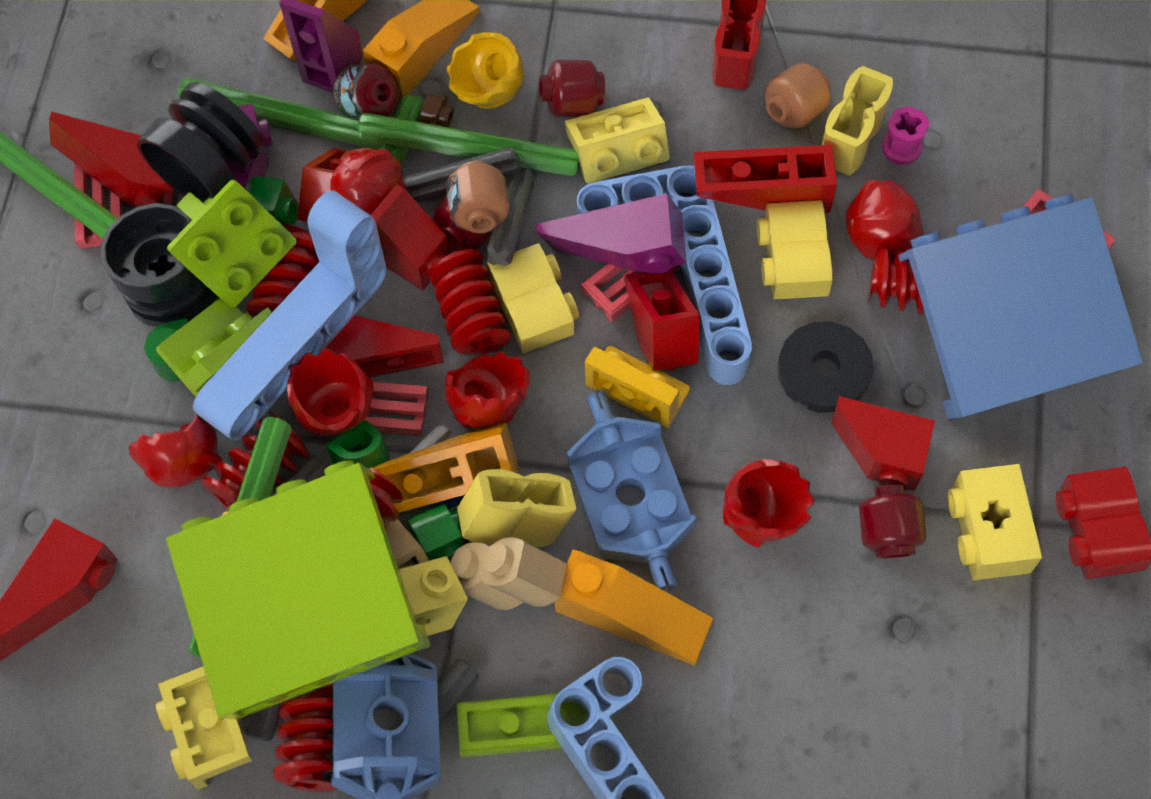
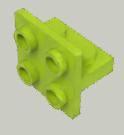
M231 180L213 199L209 197L202 203L189 192L176 205L192 221L168 245L167 250L229 307L234 308L296 244V239L236 180Z
M220 298L160 343L156 351L196 397L203 386L272 312L267 307L252 318L248 312L242 314L237 307H229Z

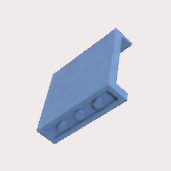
M1073 193L1044 202L1046 210L1034 214L1030 213L1028 206L1001 214L1002 223L986 227L984 219L966 223L956 227L957 236L941 240L939 232L924 235L911 240L913 248L898 255L900 262L910 261L951 399L942 401L947 419L965 417L1143 363L1093 197L1075 202Z

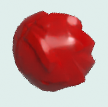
M359 148L345 152L339 160V165L333 171L330 180V190L336 191L369 215L376 210L396 185L406 190L401 161L392 156L387 149Z
M892 180L868 181L846 210V231L850 242L864 257L870 260L875 259L880 248H886L890 263H892L899 251L906 252L913 248L911 240L923 236L922 220L917 203L912 195L904 189L903 185L894 183Z
M322 348L319 355L315 356L309 352L305 353L297 364L291 366L289 379L287 380L288 401L296 420L305 429L317 434H343L360 424L370 411L374 391L373 379L367 377L359 364L348 354H337L330 349Z
M503 351L493 356L483 354L467 361L461 368L447 372L444 385L445 400L454 414V419L464 428L484 429L502 423L508 424L513 420V416L517 413L519 406L525 399L530 383V372L523 366L522 360L518 356L508 357Z
M198 414L194 417L191 424H183L179 431L157 432L152 437L141 434L138 437V441L129 445L130 457L144 471L145 476L156 485L164 488L192 484L210 473L218 462L223 461L217 452L218 438L215 428Z
M773 459L752 461L737 470L725 488L723 504L724 524L732 528L742 540L756 548H759L765 542L789 537L797 533L811 519L807 510L814 505L815 500L809 490L810 481L802 477L799 473V468L793 464Z

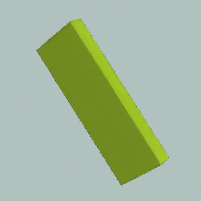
M558 694L457 703L461 758L562 748L547 723V711ZM567 701L560 705V715L566 724L571 726L584 724L585 712L578 703Z

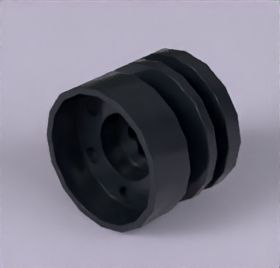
M199 82L188 83L181 91L180 99H175L171 102L168 109L171 119L166 117L157 118L137 142V148L141 156L161 179L184 197L190 192L202 203L209 197L213 199L229 181L235 180L232 171L236 173L245 172L251 164V159H257L266 145L261 132L254 122L236 104L210 86Z
M160 203L138 206L121 215L107 230L101 244V262L134 316L147 325L154 327L185 318L191 321L212 305L217 296L167 250L168 245L192 220L176 206Z

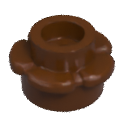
M429 94L423 104L419 122L449 127L454 107L447 104L448 96L442 94L440 98Z

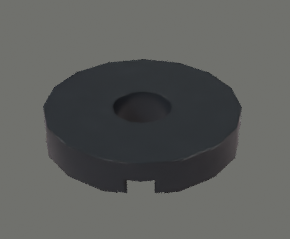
M832 321L812 322L797 328L785 340L778 359L779 381L787 396L795 402L798 400L801 404L808 406L807 409L818 413H833L839 396L859 401L866 392L874 371L872 353L865 340L850 327ZM822 358L829 359L836 364L838 371L834 375L823 376L814 370L812 363Z

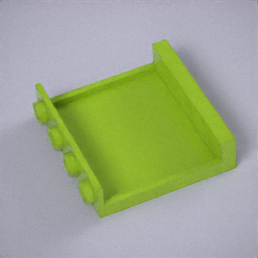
M343 461L333 464L324 470L325 476L310 482H306L305 479L287 482L276 489L277 494L261 501L258 498L238 501L229 506L230 513L215 519L205 516L189 520L181 525V532L166 537L219 718L238 720L431 646L425 627L416 623L369 482L375 479L374 473L361 463L354 464V461Z

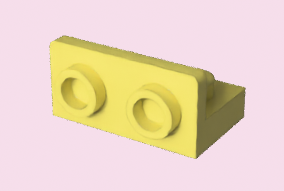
M649 97L565 121L567 136L578 154L582 176L587 184L663 163L670 158L665 122Z
M204 666L158 684L163 700L156 703V710L165 732L173 731L178 748L171 750L170 754L180 780L187 778L199 790L208 786V778L253 761L239 719L218 717Z

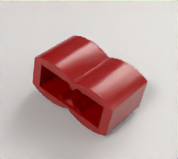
M722 0L720 25L715 35L712 79L715 86L746 90L751 85L755 76L758 47L762 37L766 0Z
M1127 467L1067 475L1060 487V491L1056 492V507L1061 520H1067L1073 532V537H1070L1068 541L1069 554L1073 565L1081 567L1085 579L1145 571L1151 563V539L1146 523L1140 513L1136 489Z

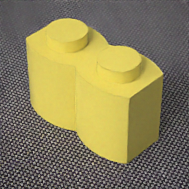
M861 66L847 80L842 102L837 104L828 116L822 145H832L836 171L850 176L864 162L870 139L878 133L884 122L893 87L892 77Z
M822 200L767 203L765 217L757 219L758 245H766L768 258H762L761 262L763 286H771L773 300L829 296L833 277Z
M538 243L514 252L512 262L508 266L492 265L487 262L489 279L494 285L497 299H499L500 306L506 315L510 329L522 354L574 335V320L579 318V312L571 293L563 294L556 282L561 280L562 276L553 254L545 255Z
M489 469L477 474L459 504L457 511L462 537L469 541L492 545L498 540L514 537L539 548L549 546L555 542L577 508L570 481L566 478L550 473H534L523 477L508 470Z

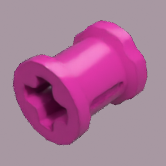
M910 106L900 107L892 112V116L888 121V133L884 136L882 151L891 162L906 165L916 161L920 156L923 147L922 140L928 131L929 122L927 116L922 111Z

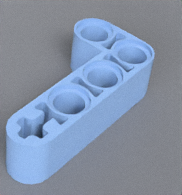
M612 657L605 660L564 688L549 706L547 723L551 732L596 799H621L622 792L625 789L638 791L644 799H665L611 720V717L623 710L639 694L642 687V675L638 666L624 657ZM607 673L621 675L627 683L626 695L615 697L609 694L604 688L603 676ZM567 701L578 703L585 712L584 724L580 726L566 724L560 715V705ZM604 745L613 752L615 756L613 770L601 771L592 764L590 751L593 746Z

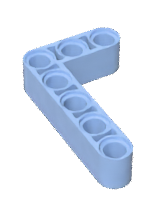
M679 166L585 185L577 196V214L662 194H668L681 210L683 216L687 263L680 264L688 297L700 315L699 341L706 369L710 377L717 383L733 385L740 382L746 376L749 369L752 351L751 338L713 200L697 197L694 167ZM681 193H691V194H693L694 196H692V197H682V196H680V195H678V194H681ZM692 231H699L704 233L705 235L702 237H694L689 235L688 233ZM709 270L714 272L716 276L704 277L698 274V272ZM711 311H722L728 316L716 319L708 313ZM733 352L739 356V359L727 361L718 354Z
M330 190L324 193L313 205L307 219L319 263L203 386L194 400L193 411L232 441L242 438L287 390V380L289 379L291 366L297 364L305 353L309 352L315 356L319 355L322 348H325L373 296L385 278L386 264L375 219L336 191Z

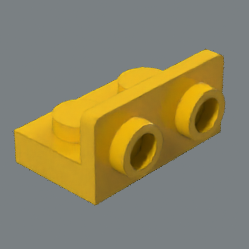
M594 346L585 360L586 386L595 391H605L607 397L666 428H669L690 392L689 385L660 370L653 371L650 365L614 346H608L605 351Z

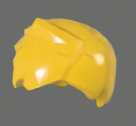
M483 32L473 34L469 42L461 44L454 50L452 61L447 66V73L450 77V90L458 96V99L477 105L482 109H493L508 104L521 90L525 81V69L519 51L508 37L500 33Z

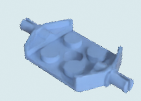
M597 391L598 401L595 393L590 394L586 398L595 419L594 426L567 452V461L601 556L606 559L644 564L645 568H650L656 587L666 591L667 584L668 590H671L678 584L670 568L668 554L695 528V514L691 515L660 435V424L616 417L612 413L606 392ZM632 485L641 489L645 497L639 504L627 506L618 500L617 493L624 486Z
M411 653L333 683V776L331 786L357 799H412L437 785L441 777L437 666ZM379 708H392L400 715L402 724L394 730H384L374 722L373 713Z

